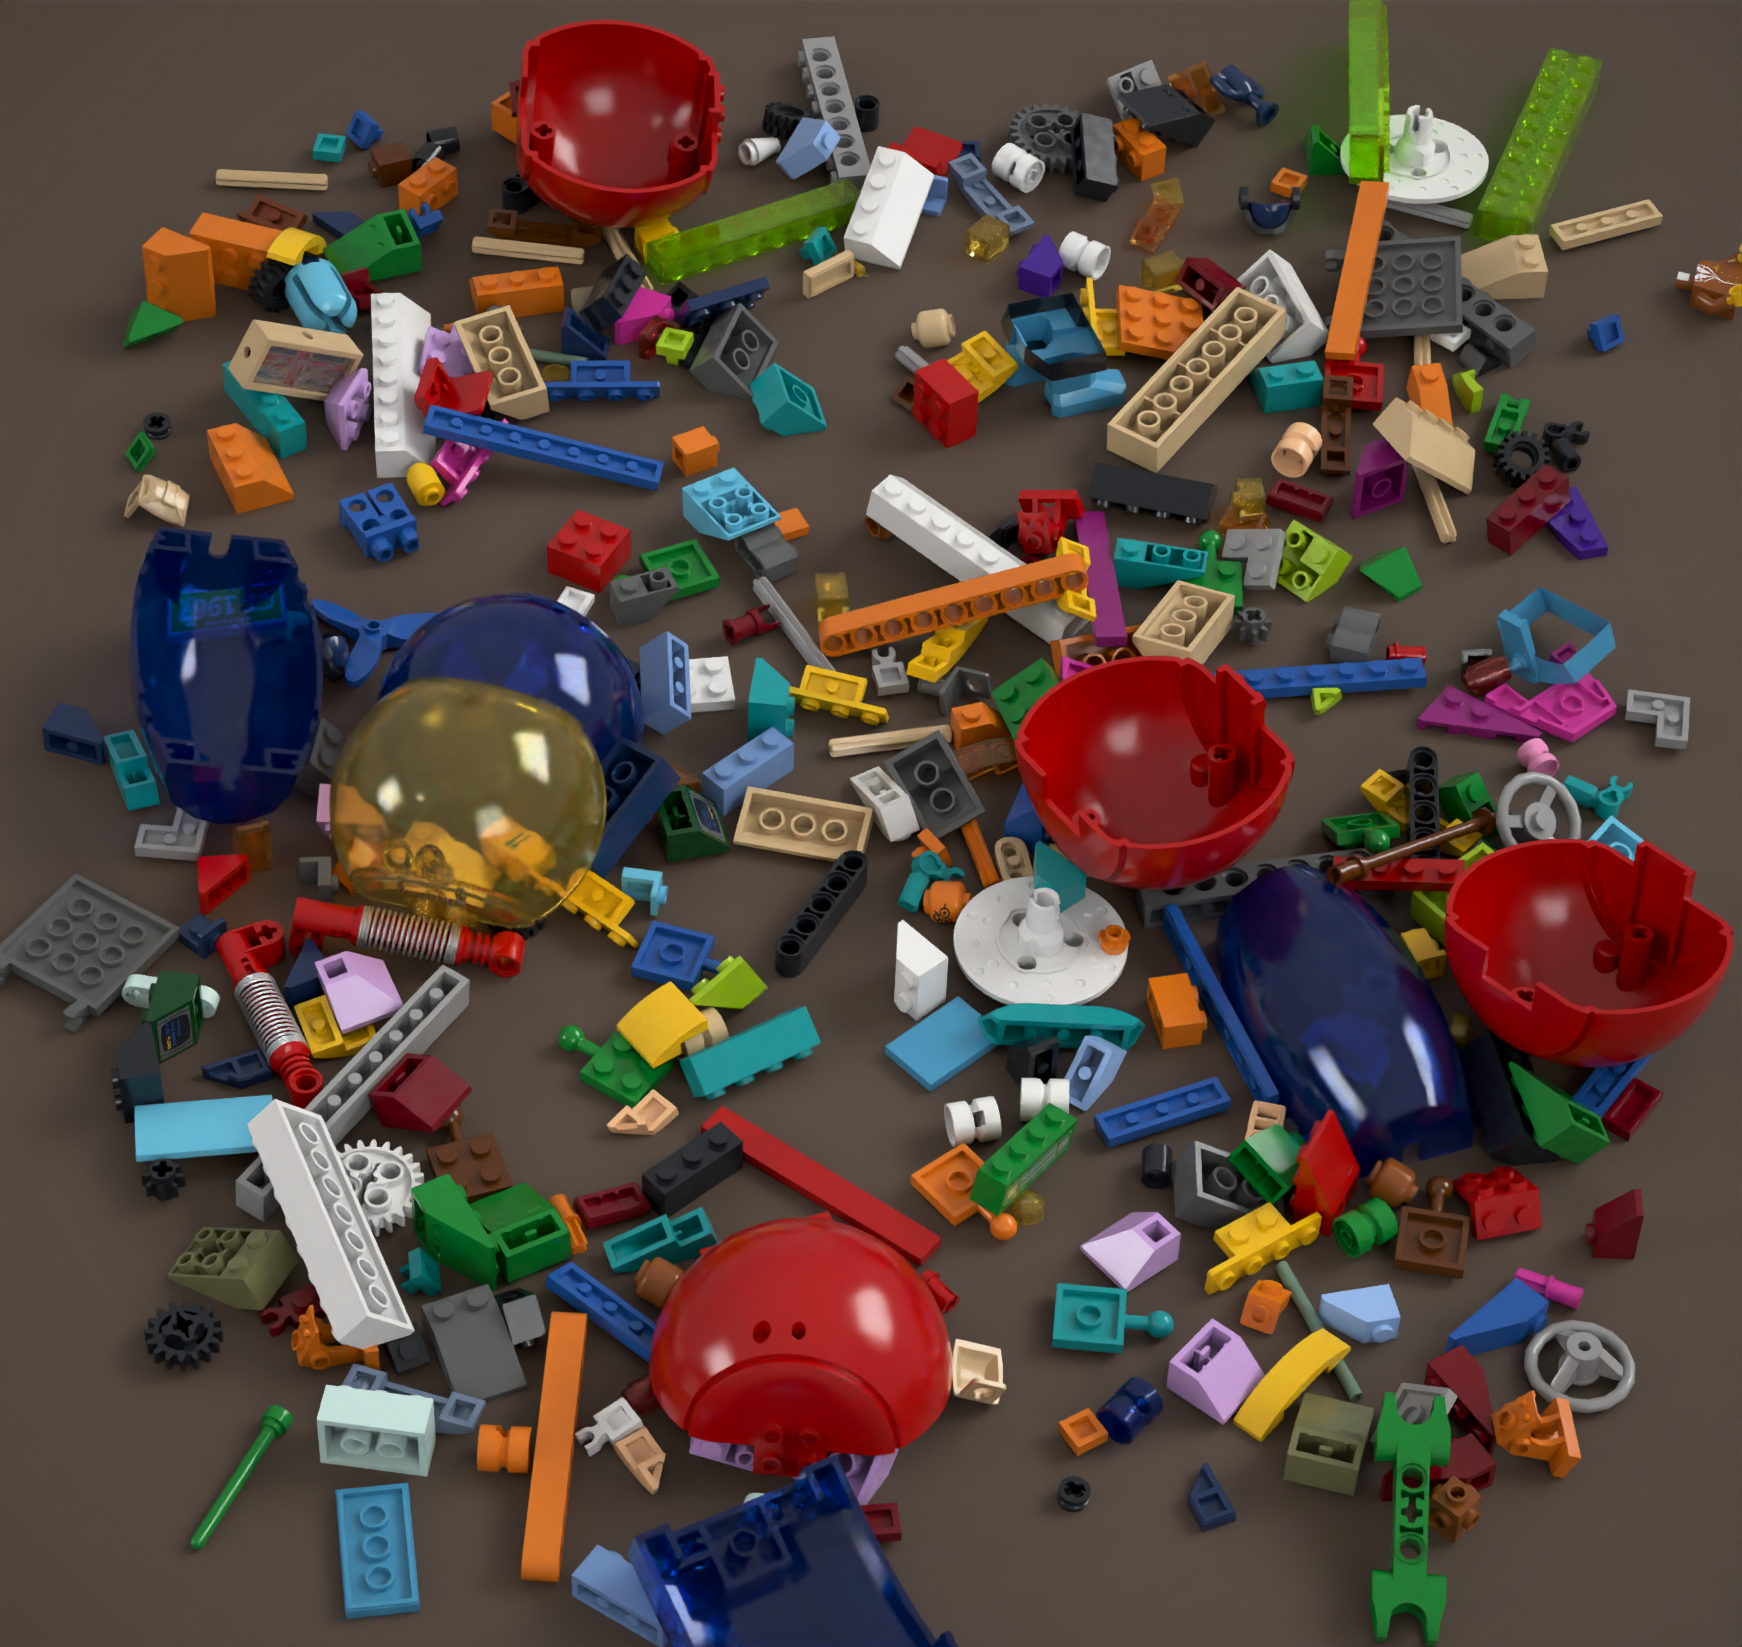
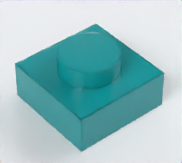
M318 133L313 148V159L341 162L346 148V136Z

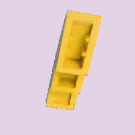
M989 617L936 630L933 636L923 642L921 654L908 662L906 674L933 683L937 682L961 659L975 641Z

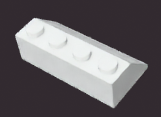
M878 146L844 235L845 251L850 250L856 260L900 270L931 188L934 174L907 153Z
M1268 250L1237 279L1247 287L1245 291L1286 309L1285 335L1267 353L1266 356L1270 362L1275 363L1311 356L1327 341L1329 331L1291 264L1272 250Z

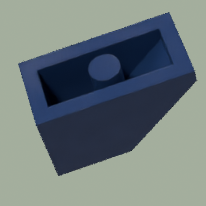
M58 702L42 727L45 750L103 766L106 762L103 738L88 710Z

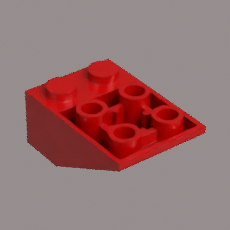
M1329 1109L1322 1121L1316 1120L1310 1133L1311 1141L1309 1144L1303 1143L1298 1152L1296 1163L1300 1164L1293 1179V1185L1297 1187L1289 1203V1206L1293 1207L1291 1222L1296 1223L1318 1212L1322 1216L1319 1233L1330 1237L1333 1232V1220L1343 1214L1356 1191L1360 1170L1334 1111Z

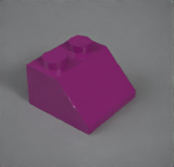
M1384 437L1367 443L1364 446L1356 471L1350 514L1353 520L1404 501L1409 462L1405 461Z

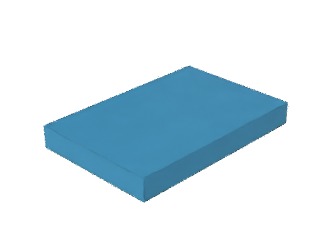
M958 996L885 1046V1054L928 1091L932 1092L998 1045L985 1038L978 1018L982 1015Z

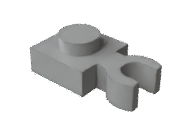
M893 647L888 648L887 657L879 656L876 649L872 650V677L878 696L909 692V681L903 662H895L896 652Z

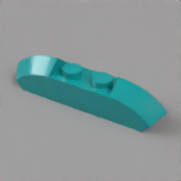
M1019 1003L1001 1007L978 1018L985 1038L995 1045H1014L1019 1041H1025L1035 1036H1056L1060 1041L1059 1047L1079 1048L1085 1035L1099 1036L1123 1050H1128L1135 1045L1145 1028L1141 1020L1128 1013L1100 1006Z

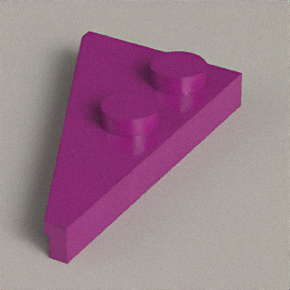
M1448 685L1418 717L1416 725L1417 728L1426 730L1427 725L1447 727V733L1467 734L1473 737L1495 739L1496 734L1514 736L1517 743H1525L1534 738L1542 739L1543 734L1542 731L1451 685Z

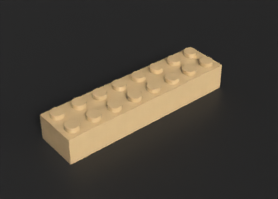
M1236 287L1107 424V450L1157 473L1285 335L1286 309Z

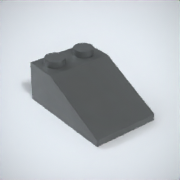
M940 730L884 761L895 783L909 796L916 819L922 830L928 828L938 840L986 813L984 806Z
M1194 1141L1173 1161L1176 1218L1204 1228H1222L1267 1204V1201L1227 1159L1231 1153ZM1282 1196L1273 1204V1206L1284 1217V1202Z
M488 1284L421 1305L423 1333L451 1392H457L489 1402L527 1389V1382L503 1315Z

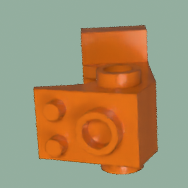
M309 1305L305 1315L299 1316L300 1325L298 1329L293 1331L291 1346L293 1351H296L299 1366L322 1370L331 1366L363 1361L365 1367L380 1371L378 1345L365 1349H359L350 1345H325L338 1342L331 1332V1324H324L322 1319L315 1317L313 1305Z
M1531 1390L1491 1414L1497 1444L1512 1455L1548 1461L1551 1476L1565 1478L1580 1461L1581 1454L1568 1399L1556 1397L1540 1415L1536 1406L1535 1391Z

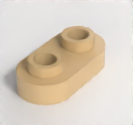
M1004 837L996 842L994 860L1001 882L1013 878L1033 876L1026 844L1021 839Z

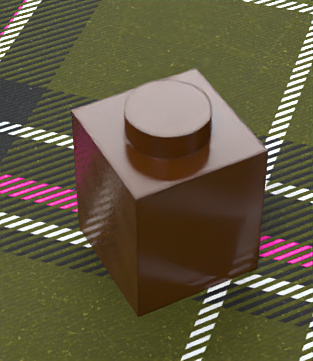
M403 142L370 149L369 174L371 178H376L381 188L399 184L413 174L412 157Z

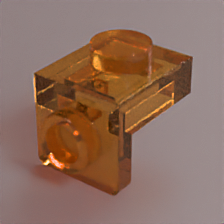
M1229 505L1226 507L1224 515L1220 520V529L1223 535H1226L1227 529H1269L1271 521L1267 513L1239 517L1234 505Z

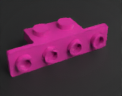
M503 418L500 421L504 423H509L505 418ZM448 439L445 440L429 464L450 484V487L439 502L443 507L452 501L458 503L466 495L468 490L465 487L478 477L481 472L478 469L479 466L486 463L493 452L488 449Z

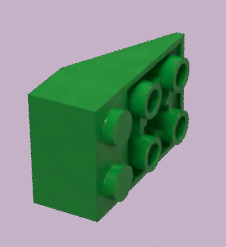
M405 209L377 214L323 249L326 260L336 267L340 276L342 273L363 267L369 270L370 281L422 271L421 243Z
M1513 1061L1508 1063L1513 1076L1511 1077L1512 1085L1521 1095L1524 1103L1522 1105L1523 1112L1531 1120L1535 1130L1533 1137L1542 1149H1548L1559 1157L1566 1158L1579 1165L1610 1144L1599 1115L1546 1078Z
M448 1173L411 1188L413 1232L426 1253L434 1260L481 1286L488 1284L492 1292L496 1291V1275L500 1274V1269L495 1253L499 1252V1247L492 1233L487 1234L484 1230L483 1221L478 1210L470 1208L463 1186L461 1184L456 1185Z
M523 1182L469 1204L471 1209L476 1208L480 1213L486 1233H492L497 1241L499 1252L495 1253L496 1261L507 1283L571 1258L569 1229L555 1207L527 1183Z

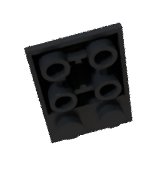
M1169 84L1120 94L1117 97L1125 105L1123 110L1133 118L1138 117L1141 120L1140 126L1152 134L1156 131L1167 140L1172 138L1182 146H1185L1187 143L1198 147L1216 121L1183 90Z

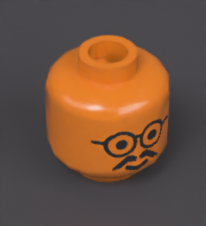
M935 881L930 889H926L924 892V912L926 915H930L931 920L935 923H956L963 908L973 898L972 893L967 892L965 885L960 881Z

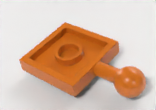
M964 1142L911 1175L910 1184L953 1226L979 1212L990 1223V1232L996 1239L1006 1241L1016 1234L1017 1222L1013 1216L1007 1213H1001L997 1216L969 1199L977 1171L985 1162Z

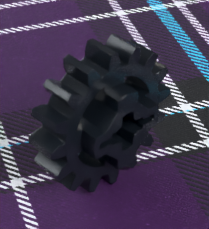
M187 1299L183 1300L180 1307H176L173 1302H169L168 1311L158 1308L156 1310L157 1319L149 1318L147 1320L148 1329L144 1330L147 1352L154 1355V1362L156 1364L165 1360L166 1369L168 1370L175 1364L179 1365L181 1372L185 1371L188 1364H192L195 1369H199L200 1360L210 1363L212 1361L211 1352H220L219 1342L223 1341L220 1317H214V1311L211 1307L203 1311L202 1302L200 1301L193 1307L189 1306Z

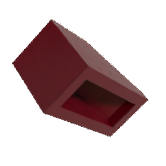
M1632 1189L1594 1209L1592 1222L1586 1223L1585 1242L1586 1244H1591L1592 1258L1634 1259L1644 1219L1641 1189Z

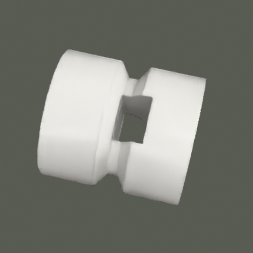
M1007 143L995 155L992 163V172L1004 181L1010 182L1012 186L1022 192L1029 193L1038 186L1043 178L1045 165L1043 161L1029 153L1027 154L1025 150L1015 144Z
M1072 231L1062 242L1059 255L1063 260V267L1072 271L1078 270L1079 274L1092 278L1095 281L1106 270L1110 260L1111 249L1109 246L1095 240L1090 242L1086 236Z
M1021 1077L1020 1121L1029 1122L1048 1103L1069 1114V1079L1050 1078L1047 1084H1043L1041 1079Z
M994 1096L975 1098L970 1105L966 1101L945 1104L944 1120L948 1139L952 1147H957L963 1142L966 1145L972 1144L974 1138H977L980 1142L1001 1138V1119ZM973 1115H976L978 1127H975Z

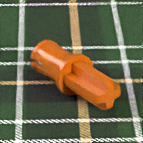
M564 1194L554 1195L548 1202L555 1207L570 1231L571 1254L584 1253L587 1250L586 1245L588 1242L581 1229V1218L574 1213L567 1196L565 1197Z

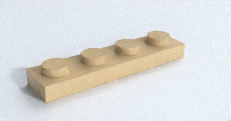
M1647 199L1551 224L1549 234L1561 250H1566L1661 225L1663 215Z

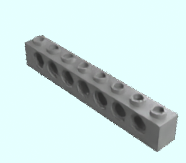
M835 37L802 39V50L797 51L798 66L802 67L803 84H807V100L812 101L811 110L815 114V118L826 120L841 137L830 157L825 161L826 170L831 171V188H836L838 199L859 198L870 169V163Z

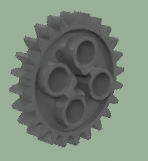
M1043 102L1042 108H1039L1036 104H1032L1031 110L1024 107L1022 113L1017 112L1015 119L1012 118L1008 133L1009 143L1015 144L1025 150L1027 154L1029 153L1043 161L1050 173L1053 172L1054 168H1058L1061 173H1064L1065 168L1073 172L1070 129L1078 119L1079 111L1069 112L1067 105L1063 109H1059L1057 103H1054L1053 108H1051L1045 102Z

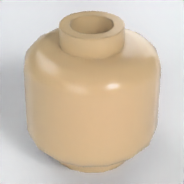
M943 308L921 311L917 315L916 322L911 324L914 340H919L924 348L946 346L951 342V338L956 335L953 315L948 314Z

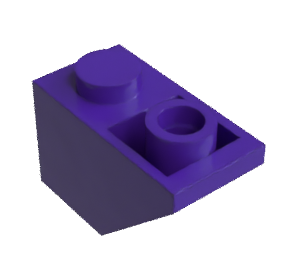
M1044 235L1038 244H1033L1028 257L1025 260H1021L1018 264L1016 275L1019 276L1018 289L1040 297H1049L1061 285L1063 260L1050 236Z

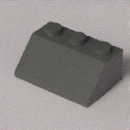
M738 303L716 316L689 371L708 391L749 400L753 397L749 384L766 370L779 342L741 303Z

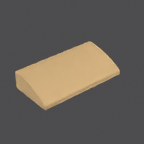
M748 786L733 844L836 862L839 856L848 850H858L865 853L874 822L873 808Z

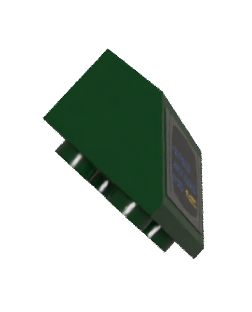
M685 785L675 786L653 815L667 863L730 852V845L715 801Z
M160 970L156 984L151 983L148 996L149 1009L144 1008L141 1017V1026L143 1023L151 1022L159 1065L198 1044L205 1019L200 974Z

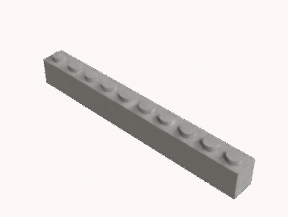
M442 964L308 1104L305 1110L322 1116L334 1146L373 1107L368 1093L406 1053L423 1054L469 1005V979ZM259 1156L236 1180V1206L264 1222L280 1204L274 1197V1188L263 1170V1162Z

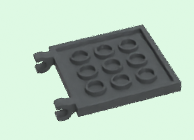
M1461 236L1379 241L1360 336L1362 338L1462 333ZM1345 243V250L1329 249L1325 251L1327 272H1336L1343 267L1348 243ZM1332 316L1325 317V325L1328 331Z
M75 873L0 944V988L6 982L8 974L12 972L72 1004L63 1012V1016L69 1019L64 1024V1028L76 1033L83 1027L89 1014L98 1018L122 994L123 987L130 975H142L180 938V927Z

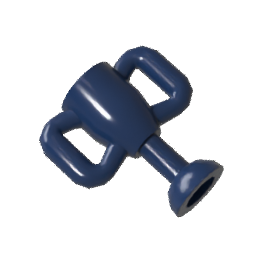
M1228 65L1219 74H1214L1210 77L1212 86L1223 96L1239 103H1248L1256 111V121L1260 126L1269 124L1279 111L1278 104L1275 102L1263 103L1260 100L1265 95L1263 88L1252 78L1243 74L1235 65Z

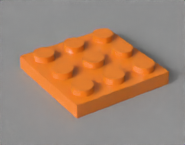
M1118 286L1116 291L1118 350L1168 360L1203 323L1202 303L1198 300L1139 289L1137 287Z

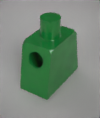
M1276 1124L1245 1139L1227 1159L1267 1203L1270 1202L1273 1205L1293 1186L1295 1173L1300 1164L1296 1163V1158L1302 1144H1305L1299 1133L1291 1132L1288 1134L1281 1125Z

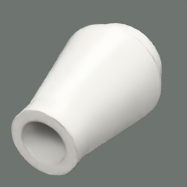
M774 137L745 139L738 147L739 158L745 165L755 166L773 154L779 153L781 150L780 141Z

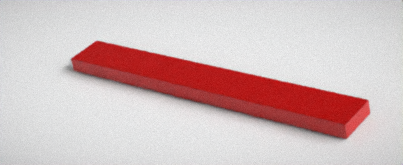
M721 1106L701 1126L702 1134L721 1121L743 1141V1159L857 1229L879 1239L921 1267L941 1246L940 1236L726 1107Z

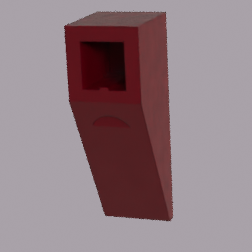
M1460 1345L1428 1362L1424 1384L1449 1388L1458 1396L1448 1416L1453 1422L1458 1423L1467 1434L1473 1433L1492 1457L1496 1436L1484 1369L1464 1346Z
M1473 1433L1460 1439H1451L1448 1467L1430 1466L1429 1494L1436 1485L1440 1483L1444 1485L1453 1475L1463 1483L1473 1486L1477 1492L1493 1485L1497 1463ZM1393 1468L1383 1476L1379 1495L1382 1501H1392ZM1405 1477L1402 1479V1482L1408 1488L1415 1489L1420 1487L1419 1482L1415 1478Z

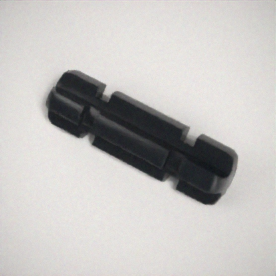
M704 325L697 327L694 342L682 363L684 369L691 368L711 327H705Z

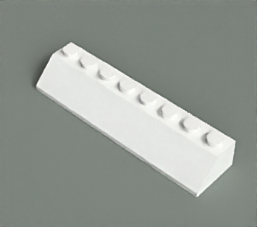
M401 293L371 294L377 478L407 477V471L412 465L419 462L429 465L436 455V437L423 434L426 418L421 410L417 409L414 402V394L416 393L421 374L417 373L425 334L429 326H431V314Z
M889 475L871 491L866 515L961 582L1027 565L904 478ZM1056 599L1005 612L1049 644L1052 640L1073 637L1089 622V620L1062 611L1058 607Z
M274 1099L247 1124V1127L252 1136V1144L263 1162V1170L274 1188V1197L281 1205L285 1214V1223L295 1238L297 1251L306 1264L309 1280L315 1286L319 1295L320 1306L332 1326L331 1332L334 1338L343 1345L365 1349L411 1335L415 1330L322 1116Z

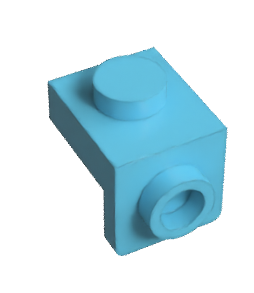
M624 867L621 876L622 892L633 900L650 902V916H657L659 906L666 904L668 886H663V872Z

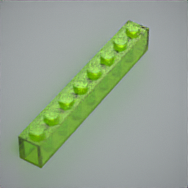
M846 179L648 242L647 266L659 282L664 285L807 239L817 227L825 226L827 231H832L847 226L861 192L850 179Z

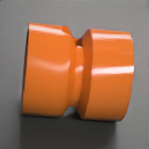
M481 1424L477 1448L478 1472L498 1473L501 1467H505L508 1473L529 1474L532 1455V1427L511 1426L508 1431H504L501 1425Z

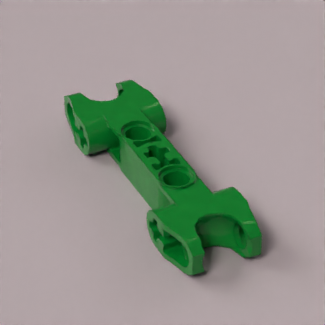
M1384 1392L1381 1414L1374 1435V1461L1394 1463L1390 1571L1371 1570L1369 1610L1372 1618L1375 1642H1385L1390 1618L1397 1613L1407 1612L1415 1615L1421 1621L1425 1646H1436L1441 1619L1446 1606L1447 1578L1446 1575L1427 1574L1430 1466L1448 1467L1451 1428L1446 1411L1445 1397L1434 1396L1430 1418L1422 1424L1414 1425L1405 1422L1399 1416L1395 1393ZM1405 1477L1415 1478L1419 1482L1420 1487L1415 1489L1408 1488L1404 1485L1402 1479ZM1409 1504H1414L1412 1508L1414 1523L1408 1522V1517L1405 1516ZM1404 1547L1412 1548L1416 1551L1418 1557L1411 1560L1406 1559L1400 1553V1549Z

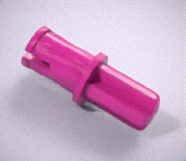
M1518 1268L1513 1281L1516 1278L1520 1279L1546 1300L1549 1299L1564 1304L1575 1310L1578 1309L1584 1292V1288L1554 1279L1555 1275H1551L1549 1278L1523 1268Z

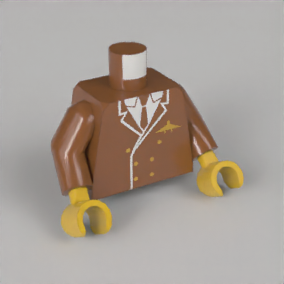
M1742 244L1739 247L1741 254L1735 253L1721 261H1699L1696 275L1678 272L1675 288L1691 291L1689 302L1691 308L1701 310L1710 316L1716 315L1733 320L1736 307L1742 306Z

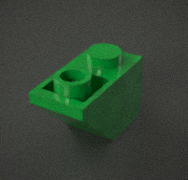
M1478 771L1455 775L1439 785V803L1446 817L1451 822L1456 818L1462 822L1472 820L1473 813L1479 808H1487L1491 812L1496 811ZM1497 826L1496 830L1492 832L1491 835L1482 836V840L1486 841L1487 839L1498 833Z

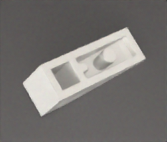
M879 766L850 778L852 786L865 807L873 808L874 822L890 842L905 840L911 836V833L920 830L909 796Z

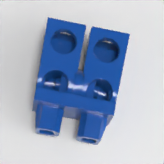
M392 482L368 490L367 497L362 492L338 501L339 522L345 530H350L358 546L363 549V554L367 559L375 557L378 562L383 563L389 561L394 556V549L402 547L404 552L407 553L419 549L416 519L410 513ZM387 494L388 501L380 502L377 498L380 495ZM354 504H360V511L353 512L349 508Z

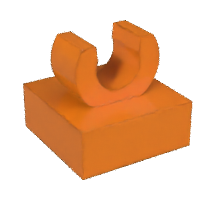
M925 828L917 835L922 846L912 852L913 858L926 851H933L939 855L947 867L953 864L946 847L928 828Z

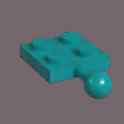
M1057 1283L1052 1347L1122 1354L1124 1328L1147 1330L1152 1337L1162 1339L1172 1333L1174 1321L1170 1314L1161 1310L1154 1311L1149 1316L1125 1314L1127 1289Z

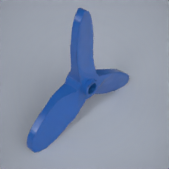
M313 599L311 601V609L318 617L346 633L356 642L345 668V683L350 688H356L370 678L379 663L382 651L387 648H404L428 643L449 635L455 627L454 618L444 613H416L398 615L382 621L367 620L334 603L320 599Z

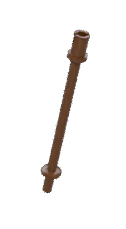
M1479 808L1473 813L1472 820L1366 858L1361 855H1352L1345 862L1330 866L1327 869V878L1332 885L1336 886L1351 880L1361 881L1368 876L1369 870L1476 831L1481 833L1482 836H1489L1496 830V811L1491 812L1487 808Z

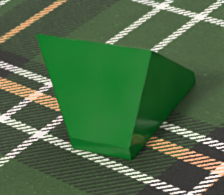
M1313 124L1304 138L1309 175H1347L1340 162L1341 146L1316 124Z
M143 300L130 314L122 345L125 349L175 331L184 322L181 317Z
M1405 546L1381 551L1359 563L1358 568L1360 572L1371 578L1398 602L1422 589V584Z

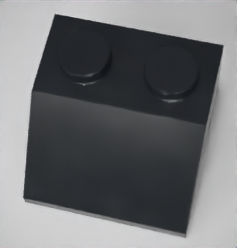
M151 1022L143 1023L115 1053L116 1068L110 1069L113 1089L119 1088V1090L113 1091L116 1111L123 1110L125 1124L135 1122V1106L164 1103L161 1071Z

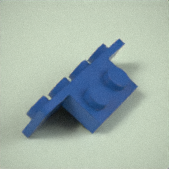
M630 360L571 361V382H544L547 388L548 400L562 401L565 398H577L580 401H592L595 398H607L610 401L636 398L640 401H649L660 397L659 381H630Z

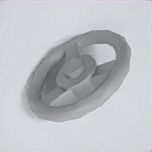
M1531 771L1516 775L1504 786L1496 803L1495 823L1500 840L1505 848L1518 844L1517 842L1525 843L1555 839L1553 834L1556 829V818L1550 808L1555 795H1557L1565 807L1569 821L1568 839H1581V817L1577 803L1565 785L1551 775ZM1531 784L1543 786L1524 810L1508 815L1511 799L1514 793L1522 786Z
M1568 1320L1553 1323L1535 1334L1525 1349L1524 1370L1532 1388L1548 1403H1551L1556 1397L1568 1399L1571 1412L1589 1414L1608 1410L1625 1399L1635 1383L1636 1364L1627 1345L1612 1331L1593 1322ZM1556 1338L1565 1353L1560 1357L1558 1363L1559 1371L1549 1385L1539 1372L1538 1354L1545 1343ZM1601 1342H1604L1617 1354L1620 1363L1602 1347ZM1600 1375L1619 1381L1616 1388L1603 1397L1587 1400L1564 1395L1571 1384L1579 1386L1594 1383Z

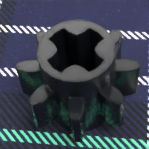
M158 1159L153 1163L149 1162V1172L141 1173L142 1185L146 1187L147 1197L154 1196L161 1202L179 1197L178 1187L186 1186L185 1174L181 1171V1164H174L168 1159Z

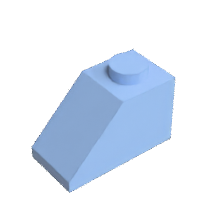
M803 117L776 163L790 179L795 180L827 161L841 137L826 120Z
M1085 1035L1064 1078L1069 1079V1103L1083 1111H1087L1113 1082L1127 1051L1099 1036Z
M1389 1284L1321 1294L1318 1317L1322 1323L1363 1344L1371 1342L1382 1343L1390 1339H1397L1401 1316Z

